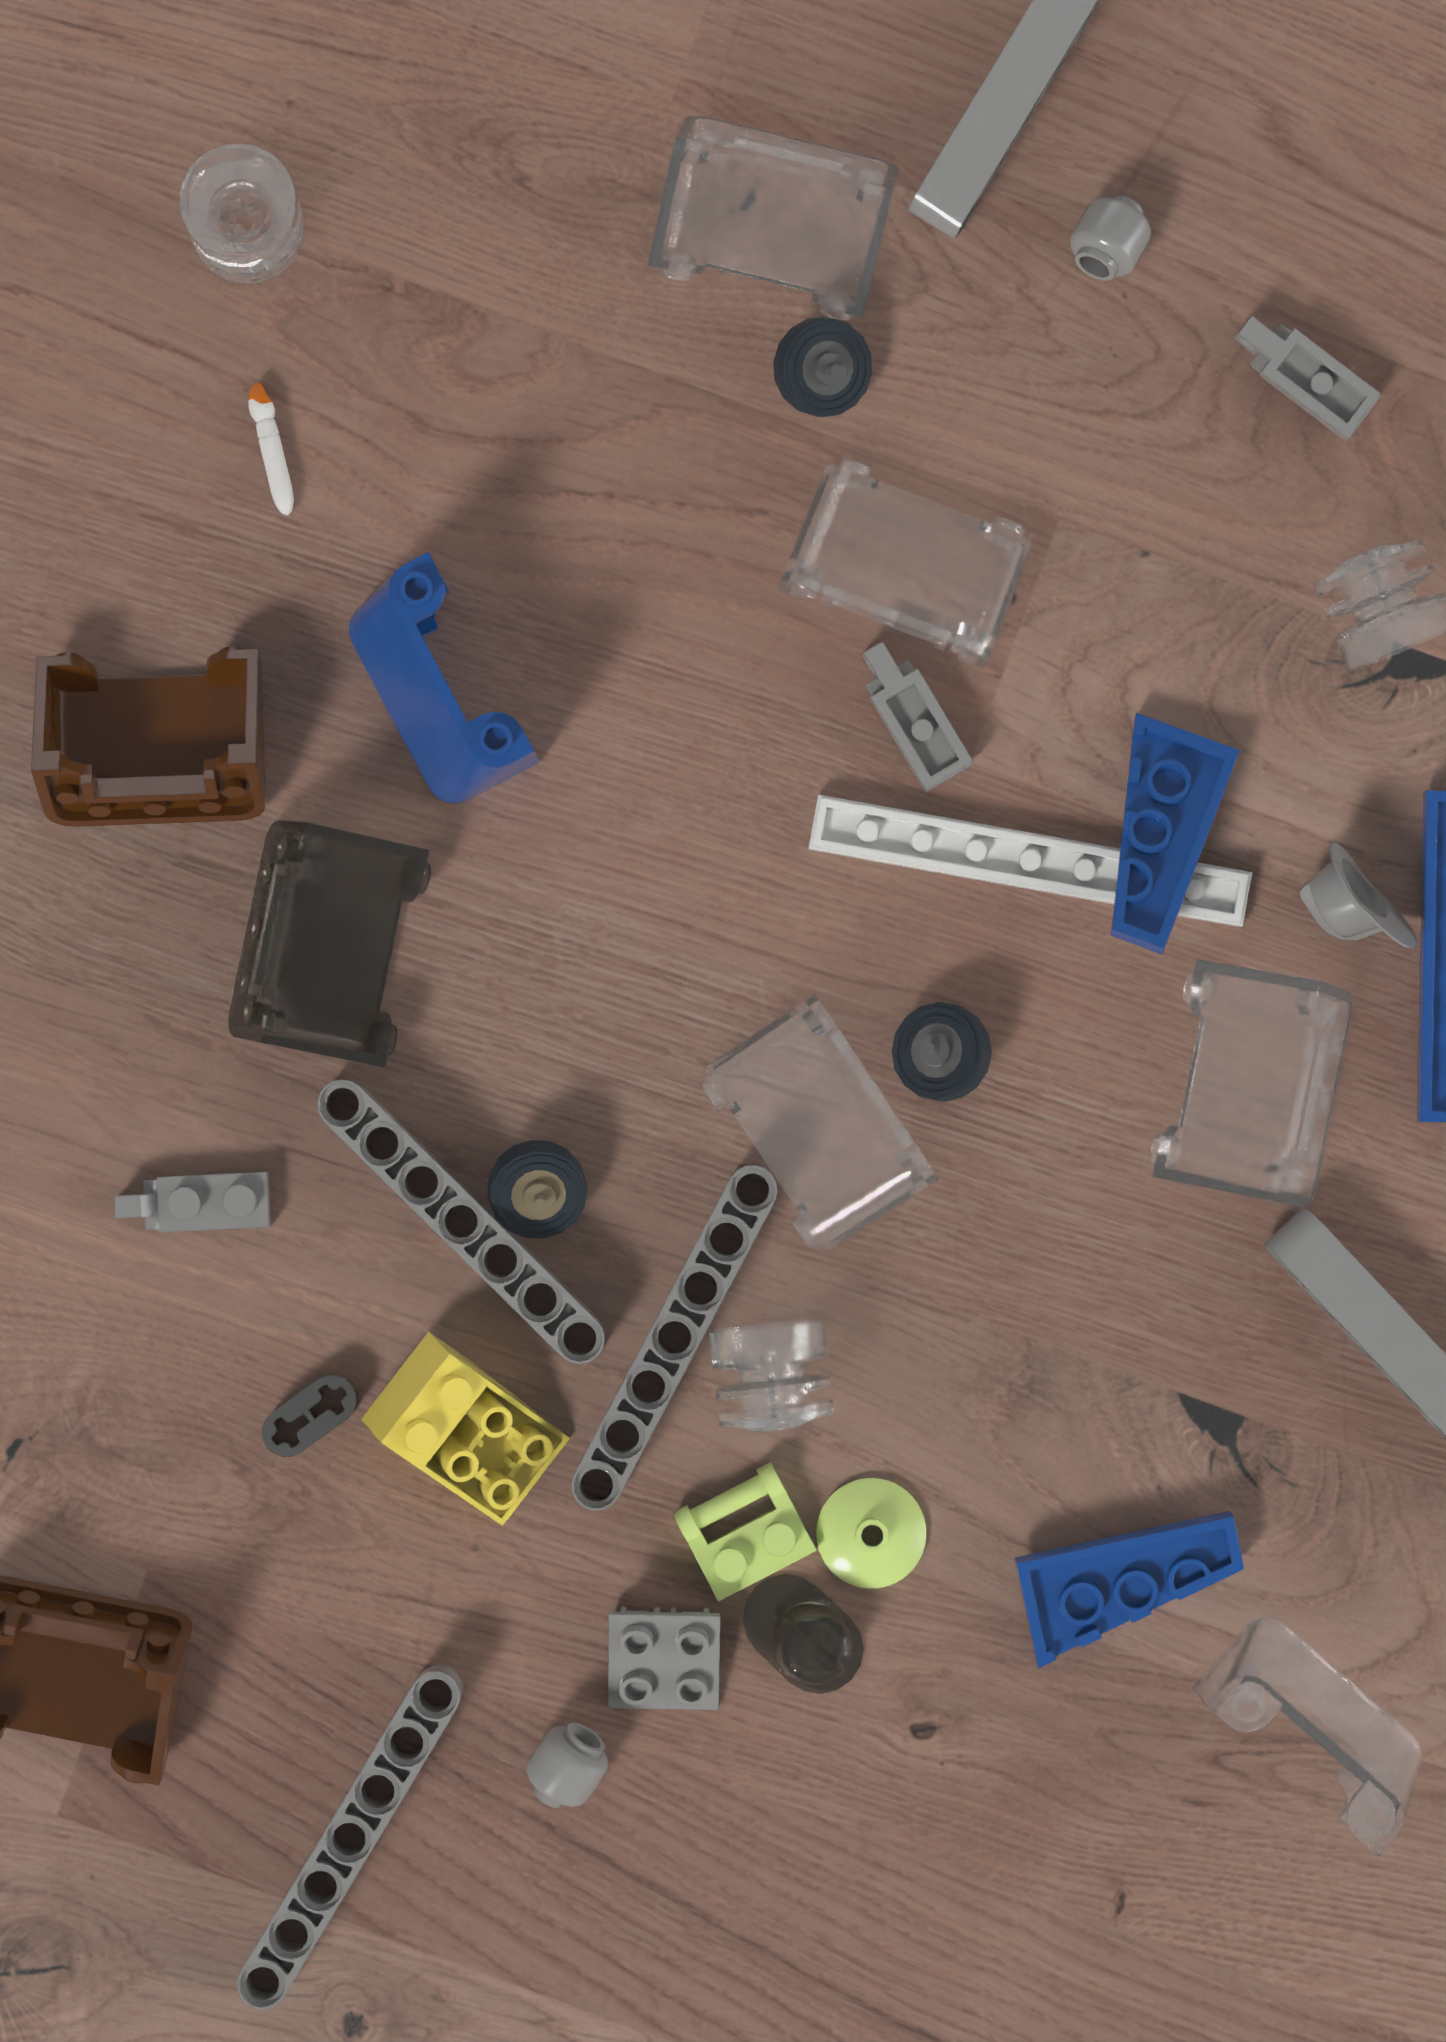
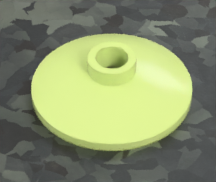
M861 1478L838 1488L823 1505L816 1527L817 1545L827 1567L841 1580L861 1588H882L902 1580L918 1564L926 1544V1523L917 1501L903 1487L881 1478ZM869 1525H876L883 1532L881 1541L876 1545H868L861 1538L863 1529Z

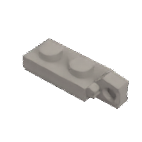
M1251 316L1234 337L1237 342L1255 355V358L1249 365L1259 372L1260 377L1345 442L1351 437L1382 396L1376 389L1296 328L1291 331L1280 324L1273 332Z
M883 641L863 652L862 656L875 677L874 680L865 684L871 695L870 700L925 793L973 765V760L919 669L915 670L908 659L896 665Z
M269 1172L156 1177L157 1180L143 1181L144 1194L114 1196L115 1218L145 1217V1230L179 1232L271 1227Z

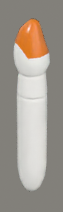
M257 382L253 384L249 391V412L256 422L258 441L272 498L278 510L283 515L288 516L293 509L294 496L281 438L278 435L279 431L274 420L275 407L262 384Z

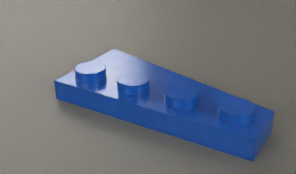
M1136 713L1110 936L1163 955L1240 750Z
M1231 1511L1015 1557L1038 1668L1055 1661L1056 1656L1078 1645L1082 1648L1101 1639V1634L1130 1620L1134 1623L1152 1614L1151 1610L1173 1599L1181 1600L1244 1569L1235 1520Z

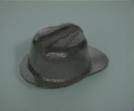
M783 1574L769 1577L753 1589L745 1602L743 1614L746 1636L756 1651L786 1680L805 1692L823 1694L836 1691L853 1679L861 1666L864 1651L861 1633L851 1618L819 1587L803 1577Z

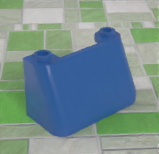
M427 552L395 571L354 612L349 622V635L429 789L440 800L446 803L458 804L472 799L540 763L522 727L514 717L505 712L493 711L467 722L423 639L439 630L435 620L436 611L440 609L445 596L450 594L430 553Z

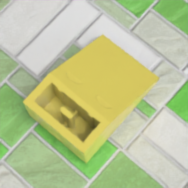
M429 1331L361 1418L382 1444L502 1526L570 1439L560 1429L473 1362Z

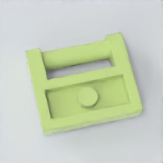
M771 1462L756 1469L758 1475L692 1509L686 1505L673 1512L674 1518L718 1602L816 1551V1547ZM769 1494L775 1508L707 1542L701 1531L702 1528Z

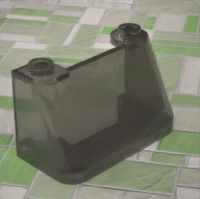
M285 820L273 822L267 832L262 849L228 1017L230 1034L233 1037L385 1068L387 1057L395 1049L398 1032L396 1025L392 1024L390 1014L380 1010L400 910L402 902H413L418 894L422 895L426 891L431 877V867L427 862L430 850L308 822Z

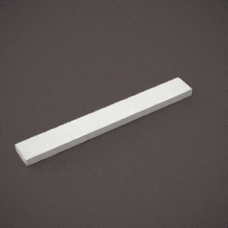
M818 795L808 850L1113 905L1120 848ZM1197 863L1178 916L1243 927L1252 872Z

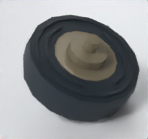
M529 1140L512 1146L497 1159L489 1174L487 1194L494 1216L508 1231L524 1238L544 1239L562 1233L577 1221L586 1204L587 1182L581 1163L567 1148L551 1141Z

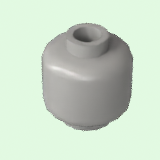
M1116 196L1114 198L1103 197L1094 199L1086 207L1071 234L1070 247L1075 256V262L1085 274L1097 280L1109 281L1113 278L1125 277L1134 270L1151 238V227L1147 218L1143 215L1141 206L1128 197Z
M570 1723L567 1726H554L546 1732L526 1765L527 1776L534 1785L533 1793L542 1803L552 1808H559L561 1805L578 1807L590 1798L608 1770V1757L604 1752L605 1744L598 1734L578 1723Z

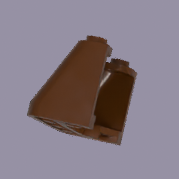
M236 646L225 647L207 659L206 675L98 679L97 671L93 664L79 654L65 652L55 656L37 657L31 773L45 816L56 824L73 827L242 821L260 816L265 810L266 784L262 667L259 650L244 649Z
M0 1576V1739L5 1729L10 1728L112 1749L110 1765L114 1772L123 1779L132 1783H148L159 1786L166 1767L190 1647L192 1622L183 1613L169 1608Z

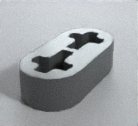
M327 1374L314 1381L274 1410L265 1419L262 1427V1439L266 1447L273 1454L281 1457H293L306 1450L355 1412L358 1404V1391L355 1384L348 1377L341 1374ZM326 1384L332 1390L338 1389L341 1386L347 1393V1396L341 1401L345 1410L338 1414L334 1408H330L317 1417L311 1408L324 1398L321 1388ZM304 1413L310 1423L297 1432L296 1435L300 1443L294 1446L289 1440L281 1444L276 1441L274 1434L280 1429L276 1422L278 1418L283 1417L289 1423Z

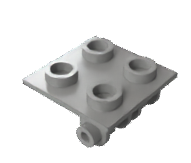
M621 1606V1612L609 1611L608 1708L719 1710L720 1613H709V1608H704V1611H682V1613H676V1607H671L670 1612H660V1607H654V1612H649V1610H627V1606Z

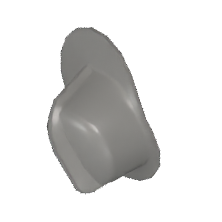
M1335 842L1329 845V854L1332 861L1305 883L1300 890L1301 899L1317 923L1328 934L1343 940L1356 941L1383 931L1403 947L1413 949L1417 945V939L1403 915L1364 876L1352 857L1342 846Z

